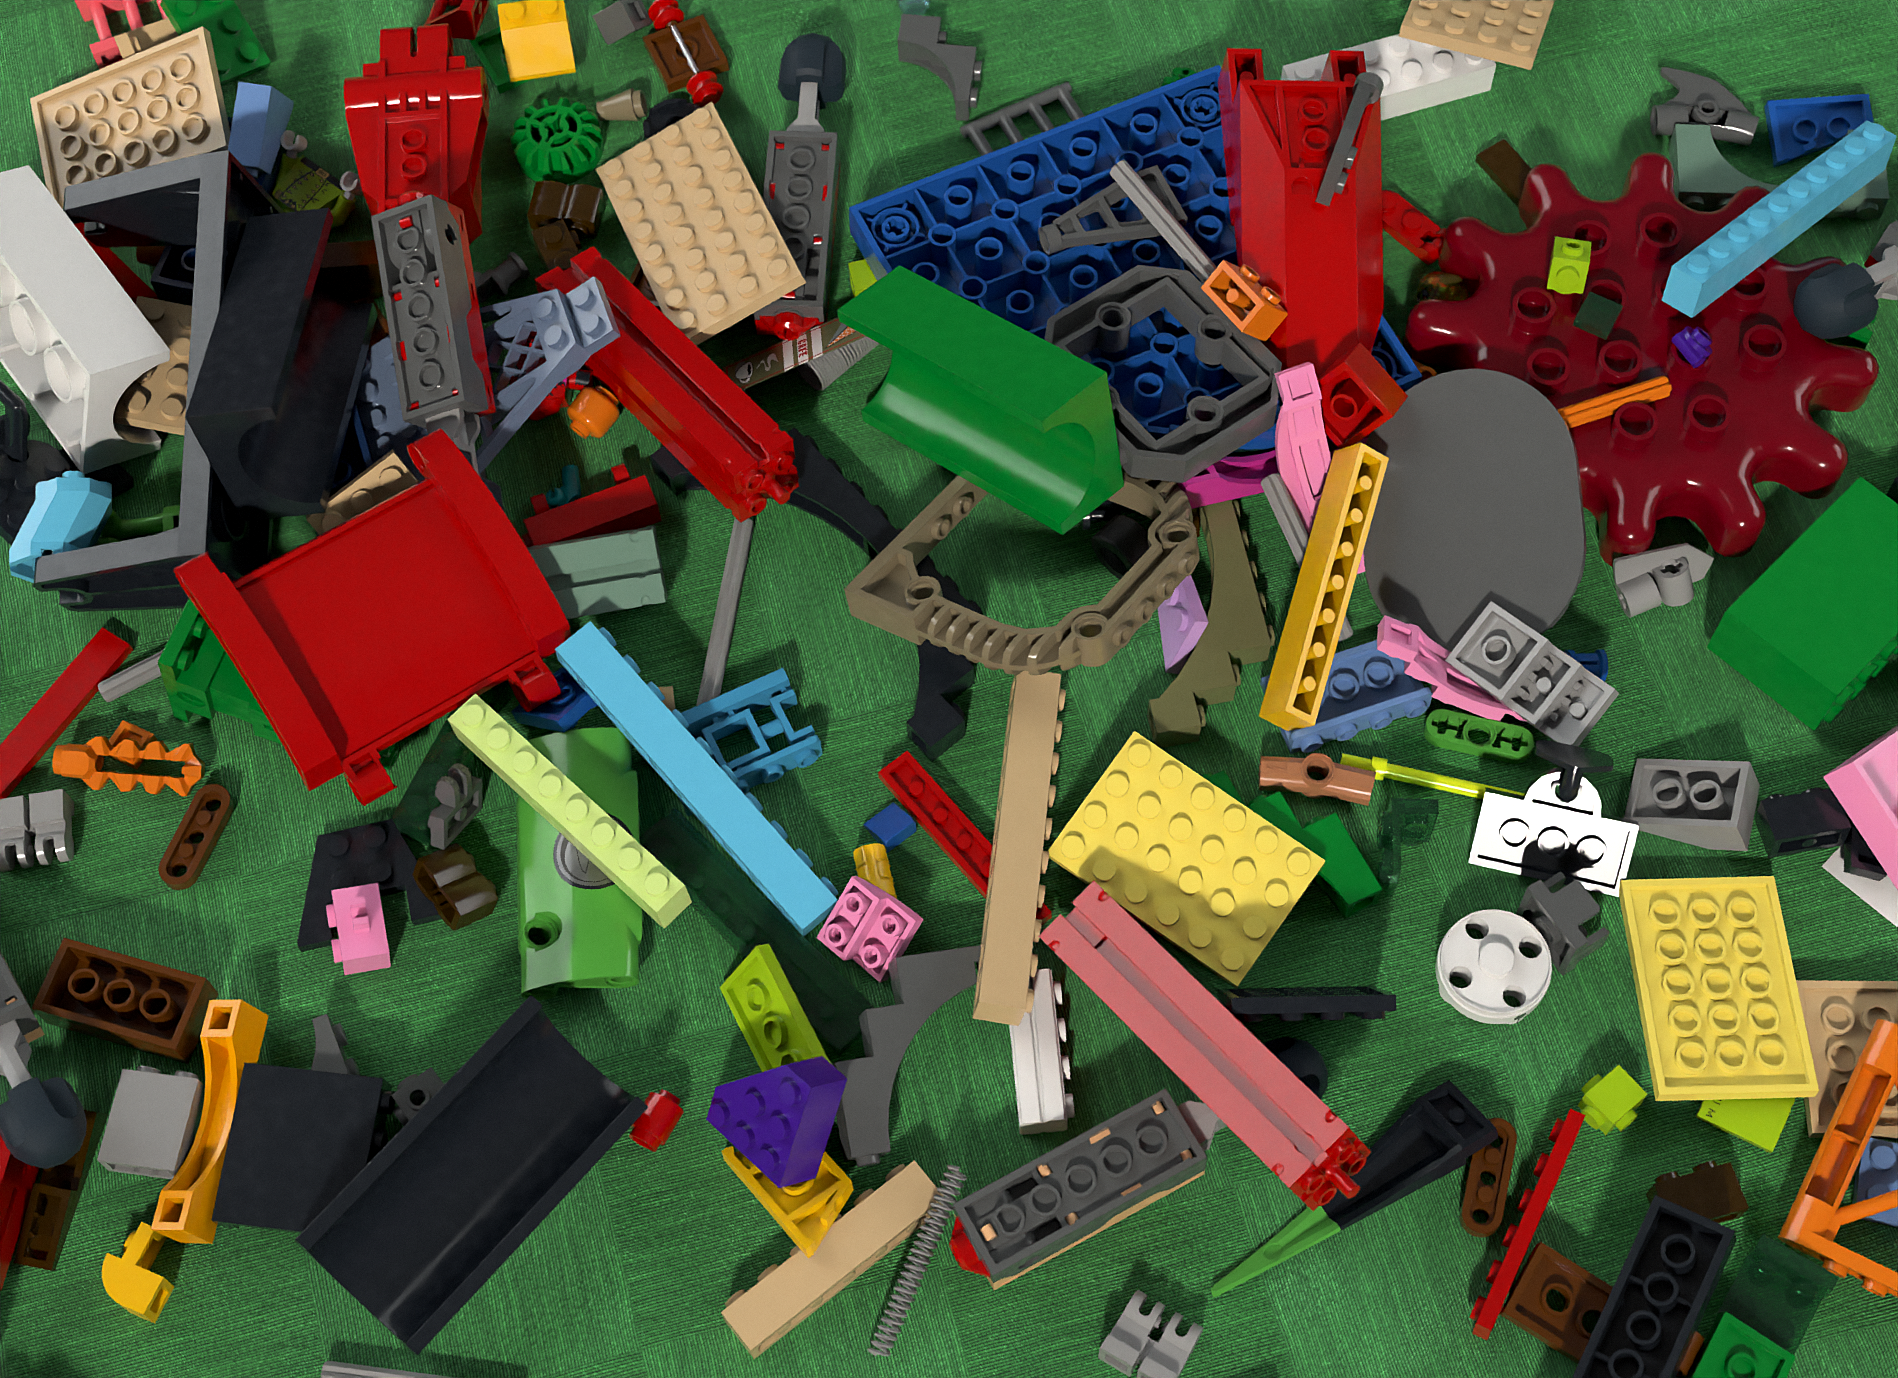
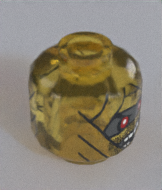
M1435 271L1428 273L1421 279L1416 291L1417 304L1425 299L1455 301L1468 298V287L1464 279L1457 274Z

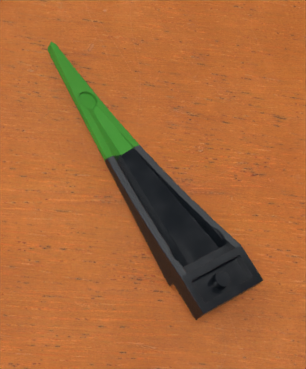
M1447 1080L1418 1098L1369 1149L1371 1153L1366 1157V1163L1363 1168L1355 1175L1350 1176L1360 1186L1359 1192L1353 1198L1348 1199L1337 1188L1335 1196L1327 1204L1318 1206L1314 1211L1307 1207L1265 1245L1212 1286V1296L1216 1297L1462 1167L1467 1164L1466 1158L1498 1139L1497 1128L1450 1080Z

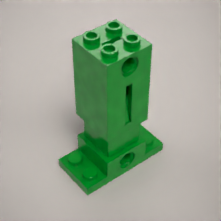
M188 599L157 662L174 717L189 723L193 713L213 720L216 711L252 723L254 735L282 745L235 665L191 600ZM397 742L379 752L381 763L386 770L390 771L396 761L398 750L394 748Z

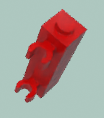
M622 463L611 467L616 486L551 510L544 493L530 497L536 515L523 520L528 532L521 535L525 546L531 547L639 529L662 521L658 504L646 476L643 475L631 480L625 464Z

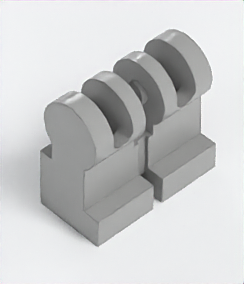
M63 789L29 794V801L23 795L0 799L1 872L14 870L16 855L22 868L32 867L34 864V848L41 865L52 863L54 848L60 862L73 860L72 816L74 815V801ZM36 835L35 846L33 848V845L31 843V836Z
M1137 1290L1116 1325L1100 1346L1098 1358L1129 1377L1132 1375L1137 1364H1140L1136 1378H1179L1204 1328L1194 1322L1185 1336H1178L1176 1331L1183 1319V1315L1175 1312L1170 1322L1167 1321L1163 1325L1161 1331L1164 1333L1159 1342L1152 1340L1149 1336L1154 1328L1158 1329L1160 1326L1161 1315L1166 1305L1158 1301L1149 1315H1142L1140 1311L1148 1295Z

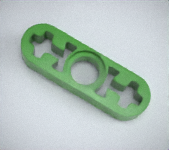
M1437 709L1431 712L1424 726L1426 740L1436 747L1511 764L1525 762L1530 757L1534 747L1533 735L1524 727L1446 709ZM1439 722L1446 723L1447 730L1445 734L1437 733ZM1459 725L1464 726L1461 738L1457 739ZM1473 729H1482L1488 734L1489 741L1485 744H1476L1470 740L1468 733ZM1497 734H1500L1501 738L1498 748L1493 747ZM1513 739L1520 740L1519 744L1521 747L1519 751L1512 750L1511 742Z

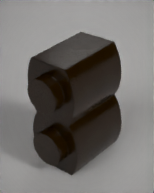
M538 181L535 184L527 214L532 230L563 219L569 231H576L579 240L597 237L605 207L602 189L590 185H566L555 181Z
M451 844L445 850L440 849L417 860L412 874L416 884L422 893L434 903L442 920L453 931L493 913L498 901L497 889L491 880L486 879L476 870L474 857L459 844Z

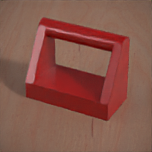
M435 0L424 25L449 23L452 38L475 40L490 5L489 0ZM448 5L460 6L444 14Z

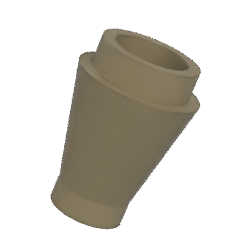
M634 88L596 102V110L600 121H640L641 117H645L648 114L647 102L643 91H635Z

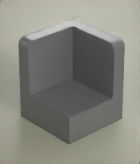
M619 0L593 15L607 45L613 44L625 36L653 23L641 0Z

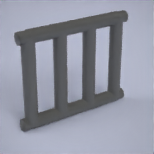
M1065 82L960 127V133L964 138L969 137L979 154L983 156L994 151L982 132L997 125L1001 127L1011 144L1024 140L1012 119L1025 113H1030L1042 133L1055 128L1042 109V106L1059 100L1072 121L1085 115L1070 94L1072 93L1070 83Z

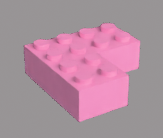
M1896 725L1827 773L1823 778L1898 890V725Z

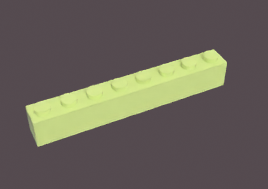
M474 694L448 718L452 729L461 742L663 929L692 903L686 886L477 694Z

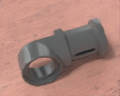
M510 252L507 254V259L493 270L488 269L482 274L477 271L473 272L479 305L496 292L500 296H505L508 294V289L521 278L527 279L530 277L529 269L516 253Z

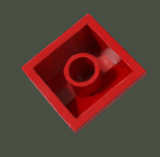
M1361 342L1335 360L1317 377L1322 395L1320 404L1325 433L1339 449L1356 444L1396 414L1408 398V395Z

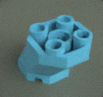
M66 471L62 473V477L36 483V500L9 550L11 575L33 583L36 558L95 546L112 513V484L92 478H85V474L80 471Z

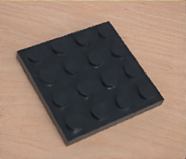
M1374 986L1217 989L1218 1001L1242 1022L1263 1021V1014L1275 1015V1018H1279L1281 1021L1304 1020V1013L1320 1017V1020L1345 1019V1012L1360 1016L1361 1019H1385V1011H1396V994Z

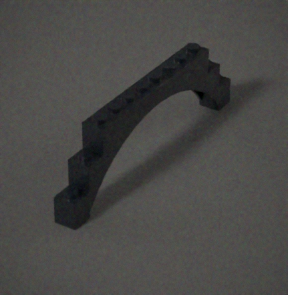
M794 427L787 434L793 439L795 459L792 464L797 468L799 487L793 490L785 504L797 507L820 518L847 536L873 560L903 529H895L888 522L889 519L884 510L877 504L872 506L865 498L861 487L855 481L849 482L842 475L838 464L832 458L826 459L819 452L816 442L809 435L803 436ZM662 446L650 455L654 473L676 496L683 491L707 490L665 446ZM928 554L916 566L919 577L929 576L939 581L943 598L984 615L976 602L971 599L967 601L959 593V588L948 575L943 577L935 569L936 566ZM926 639L921 645L916 644L919 656V689L914 716L906 721L908 738L933 762L966 735V716L961 708L952 701L975 684L974 662L967 660L964 655L953 654L946 647H937Z

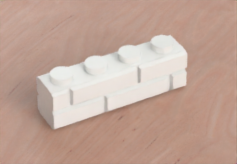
M1049 968L1037 969L1035 977H1029L1028 989L1034 990L1031 1013H1024L1019 1026L1009 1025L1020 1134L1023 1135L1067 1130V1118L1074 1117L1072 1093L1065 1094L1063 1082L1065 1079H1070L1068 1055L1061 1056L1059 1042L1066 1041L1064 1018H1057L1055 1005L1062 1004L1061 982L1053 981L1052 970Z

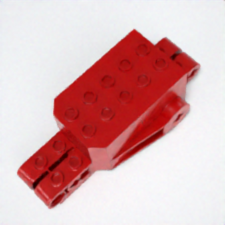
M449 23L418 26L417 47L414 30L411 26L381 29L380 61L378 63L363 64V76L347 77L344 80L345 116L361 188L371 216L395 208L397 199L404 192L413 190L423 191L427 195L432 194L463 209L470 245L482 234L481 158L489 117V94L483 66L468 67L465 55L454 56L453 38Z

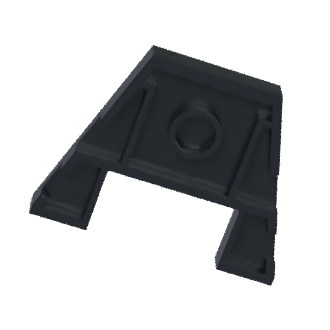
M392 819L317 836L297 945L301 952L331 946V940H335L333 927L329 928L326 905L333 904L331 890L378 883L380 896L406 890L411 921L414 926L442 920L434 903L422 893L412 874L417 860Z

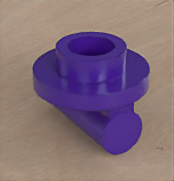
M1686 326L1671 339L1693 368L1703 364L1706 357L1712 353V349L1709 346L1713 342L1712 339L1698 326L1695 329Z

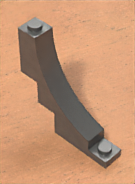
M981 945L896 957L888 964L895 1005L864 1010L858 1017L865 1058L839 1061L833 1064L837 1070L848 1078L836 1113L844 1162L856 1161L857 1167L871 1166L881 1163L880 1157L891 1151L888 1131L889 1105L893 1083L903 1055L916 1032L940 1006L976 984L977 975L975 968L977 967L978 969Z

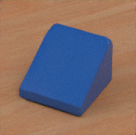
M894 802L864 823V827L878 843L885 845L886 853L917 831L916 822Z

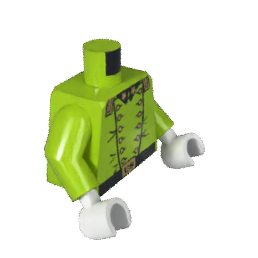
M286 130L281 135V144L287 149V153H284L281 158L279 172L272 193L273 200L285 213L329 207L334 218L331 229L342 226L350 212L356 207L354 196L363 195L358 174L350 171L345 172L339 181L304 155L300 158L297 157V153L303 152L306 149L307 140L304 136L297 135L293 145L295 133Z

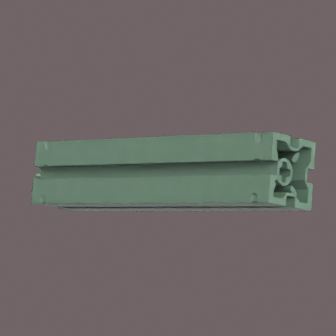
M655 526L527 547L567 619L640 607L647 604L663 603L668 598Z

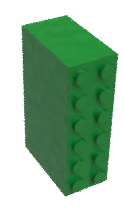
M1861 476L1726 610L1707 645L1710 651L1813 731L1824 721L1829 725L1833 723L1845 707L1843 705L1849 699L1853 701L1867 685L1865 682L1871 676L1875 678L1889 662L1887 659L1893 653L1895 655L1898 654V504Z

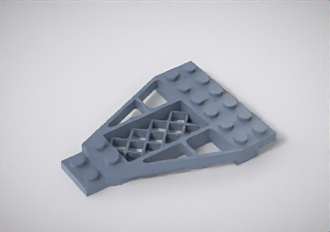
M593 276L566 295L558 289H553L479 308L482 323L500 319L483 330L490 376H492L493 372H497L499 375L492 388L496 412L479 418L481 426L479 434L481 433L483 444L476 451L479 475L557 383L578 371L592 354L621 336L602 282ZM530 332H537L531 347H526L525 344ZM388 335L368 349L355 400L364 423L374 463L393 449L416 478L422 481L425 478L411 460L407 445L428 435L425 428L403 421L390 335ZM502 350H508L503 365H496ZM521 353L526 354L527 357L522 369H515ZM540 358L546 359L545 363L536 368ZM511 376L518 377L514 383L508 386ZM504 418V420L499 424V426L493 431L492 425H494L495 423Z

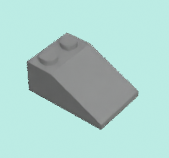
M1637 758L1624 818L1639 821V831L1702 848L1748 851L1760 784L1749 761Z

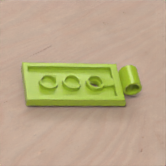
M769 943L757 945L720 986V989L761 1071L764 1072L786 1064L823 1056L830 1062Z

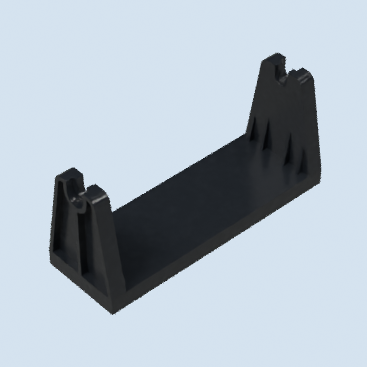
M229 150L202 153L67 186L64 191V212L74 224L85 223V237L96 246L116 248L196 245L186 412L248 217L285 213ZM185 418L179 527L151 536L38 557L35 560L33 587L40 592H60L59 605L67 610L77 612L181 609L185 607L189 597L178 582L173 571L174 568L208 551L210 559L220 573L225 572L231 582L271 561L273 518L252 521L241 520Z

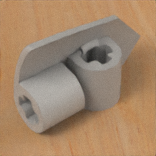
M1683 543L1614 559V583L1617 597L1624 613L1628 618L1656 608L1661 603L1672 607L1687 604L1694 598L1695 594L1692 583L1705 577L1714 558L1689 543Z

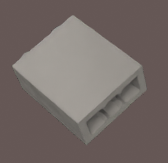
M138 1066L137 1070L122 1069L97 1161L108 1171L172 1180L184 1163L194 1143L200 1124L205 1086L198 1079L199 1077L196 1074L185 1071H176L174 1076L161 1074L160 1070L148 1066Z

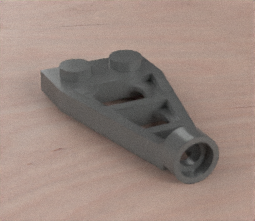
M1361 73L1355 80L1352 89L1353 99L1315 202L1329 206L1334 192L1341 194L1349 173L1342 170L1343 167L1351 169L1358 148L1351 145L1366 106L1379 100L1384 87L1383 80L1374 73Z
M1156 165L1136 172L1181 226L1185 227L1188 217L1159 167ZM1117 182L1056 218L1051 224L1038 229L1041 246L1047 255L1067 247L1151 238L1161 234L1141 211L1140 213L1143 216L1141 220L1131 222H1119L1116 220L1110 209L1111 206L1123 198L1129 197ZM1099 212L1107 227L1099 230L1084 231L1079 220L1091 213Z

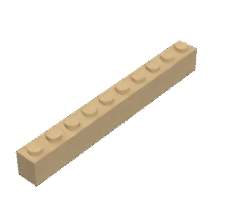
M1022 671L1020 674L1014 675L1011 684L973 1019L1019 1026L1024 1013H1031L1033 1007L1034 990L1028 989L1029 977L1034 978L1036 974L1038 954H1032L1033 942L1038 943L1042 926V920L1036 919L1037 908H1042L1045 896V885H1040L1039 882L1040 874L1046 873L1049 852L1043 851L1044 840H1049L1052 829V818H1048L1046 815L1047 807L1052 808L1056 792V786L1050 785L1051 775H1056L1059 753L1053 752L1054 743H1059L1063 724L1062 721L1057 720V711L1062 712L1066 696V690L1060 689L1061 674L1047 672L1042 675L1032 676L1028 671Z

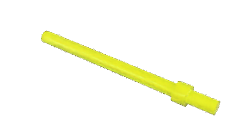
M1342 753L1340 764L1376 772L1375 780L1380 781L1388 778L1478 799H1483L1485 787L1522 796L1525 794L1387 763L1388 759L1372 756V759Z

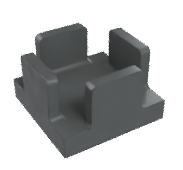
M1559 872L1544 882L1539 879L1528 886L1516 914L1529 921L1542 934L1550 951L1551 962L1560 974L1564 976L1573 970L1580 960L1602 947L1610 933L1603 927L1586 938L1587 931L1581 924L1596 916L1600 911V907L1580 881L1574 880L1562 888L1566 877L1562 872Z

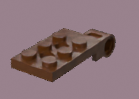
M1540 1242L1535 1245L1499 1315L1576 1364H1579L1592 1335L1584 1329L1582 1317L1585 1312H1592L1600 1318L1613 1287ZM1550 1289L1559 1291L1565 1299V1306L1561 1312L1552 1310L1547 1304L1546 1295ZM1697 1331L1677 1373V1378H1686L1705 1342L1702 1335Z

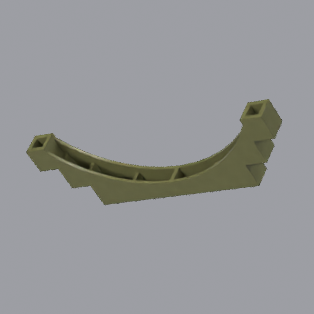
M1237 499L1199 507V523L1206 540L1211 569V599L1207 614L1209 623L1177 678L1159 698L1149 700L1147 718L1153 742L1159 748L1199 741L1201 727L1206 726L1203 706L1234 701L1236 686L1241 685L1238 666L1268 661L1270 648L1275 645L1273 627L1271 624L1266 625L1263 615L1266 614L1264 595L1262 592L1257 593L1254 583L1257 582L1256 565L1254 561H1248L1246 551L1249 550L1247 533L1245 529H1239L1237 520H1240V509Z

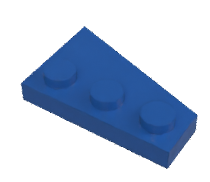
M1869 94L1768 100L1764 106L1774 168L1836 144L1845 137L1848 130H1855L1867 120L1874 123Z

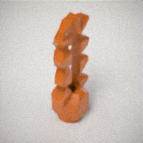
M95 736L85 744L68 743L66 745H57L52 759V767L55 774L82 779L92 790L103 789L111 779L121 792L133 791L138 783L141 782L145 791L150 794H160L165 786L168 785L180 796H190L193 786L204 778L205 763L196 755L193 743H185L169 751L163 740L148 743L146 748L142 750L135 739L125 738L113 748L106 736ZM103 756L185 761V765L182 767L184 777L100 770L104 766Z

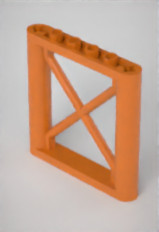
M1877 1019L1778 1238L1787 1245L1822 1261V1268L1827 1272L1841 1278H1846V1275L1849 1274L1862 1280L1861 1287L1875 1295L1885 1298L1886 1294L1889 1293L1898 1298L1897 1272L1833 1242L1841 1225L1898 1207V1189L1839 1208L1894 1084L1898 1090V1024Z

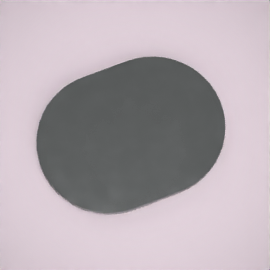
M1463 369L1441 373L1428 378L1405 392L1408 398L1396 414L1372 431L1365 444L1389 458L1363 551L1366 579L1372 597L1383 617L1386 615L1406 624L1419 626L1429 638L1450 652L1453 651L1491 601L1542 635L1549 628H1552L1568 609L1577 586L1582 580L1587 551L1579 462L1572 434L1565 420L1552 403L1537 389L1514 376L1486 369Z

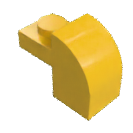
M141 1222L137 1231H133L126 1239L122 1258L109 1253L106 1254L102 1266V1281L105 1290L115 1302L128 1312L155 1324L175 1286L164 1277L149 1271L166 1237L151 1230L152 1226Z

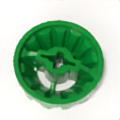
M562 97L559 98L558 105H551L548 98L541 100L542 108L538 110L532 105L524 110L525 117L520 116L514 121V132L510 135L516 163L527 177L536 182L555 181L569 184L584 178L598 165L604 149L601 129L594 112L587 111L586 105L581 102L575 101L571 105L568 98ZM574 120H575L576 123H577V131H576V132H573V129H572V125H573ZM532 127L539 128L541 137L539 144L531 135Z

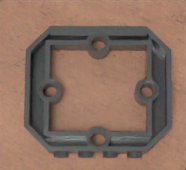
M1137 265L1048 318L1045 340L1080 358L1095 348L1108 353H1116L1123 350L1129 342L1130 327L1165 307L1196 338L1194 346L1196 357L1209 365L1221 364L1243 386L1221 401L1211 396L1193 398L1187 407L1185 423L1156 441L1122 406L1119 393L1114 387L1109 385L1121 467L1130 477L1184 483L1274 426L1279 395L1274 373L1281 371L1282 362L1257 338L1241 332L1201 289L1203 284L1187 270Z

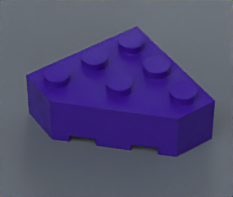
M823 1056L786 1064L717 1086L706 1120L778 1188L816 1178L848 1078Z

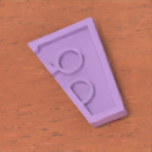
M1191 575L1186 576L1175 588L1172 596L1158 607L1166 673H1180L1209 623Z

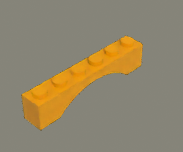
M241 999L209 1000L200 1035L205 1066V1093L200 1124L194 1143L184 1163L173 1179L161 1190L151 1230L179 1243L213 1244L218 1224L211 1221L243 1067L245 1062L257 1064L269 1015Z

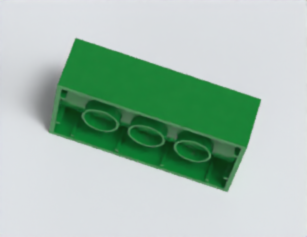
M900 265L837 310L839 322L892 350L891 364L884 383L875 397L861 410L862 419L867 424L1062 535L1124 487L1106 371Z

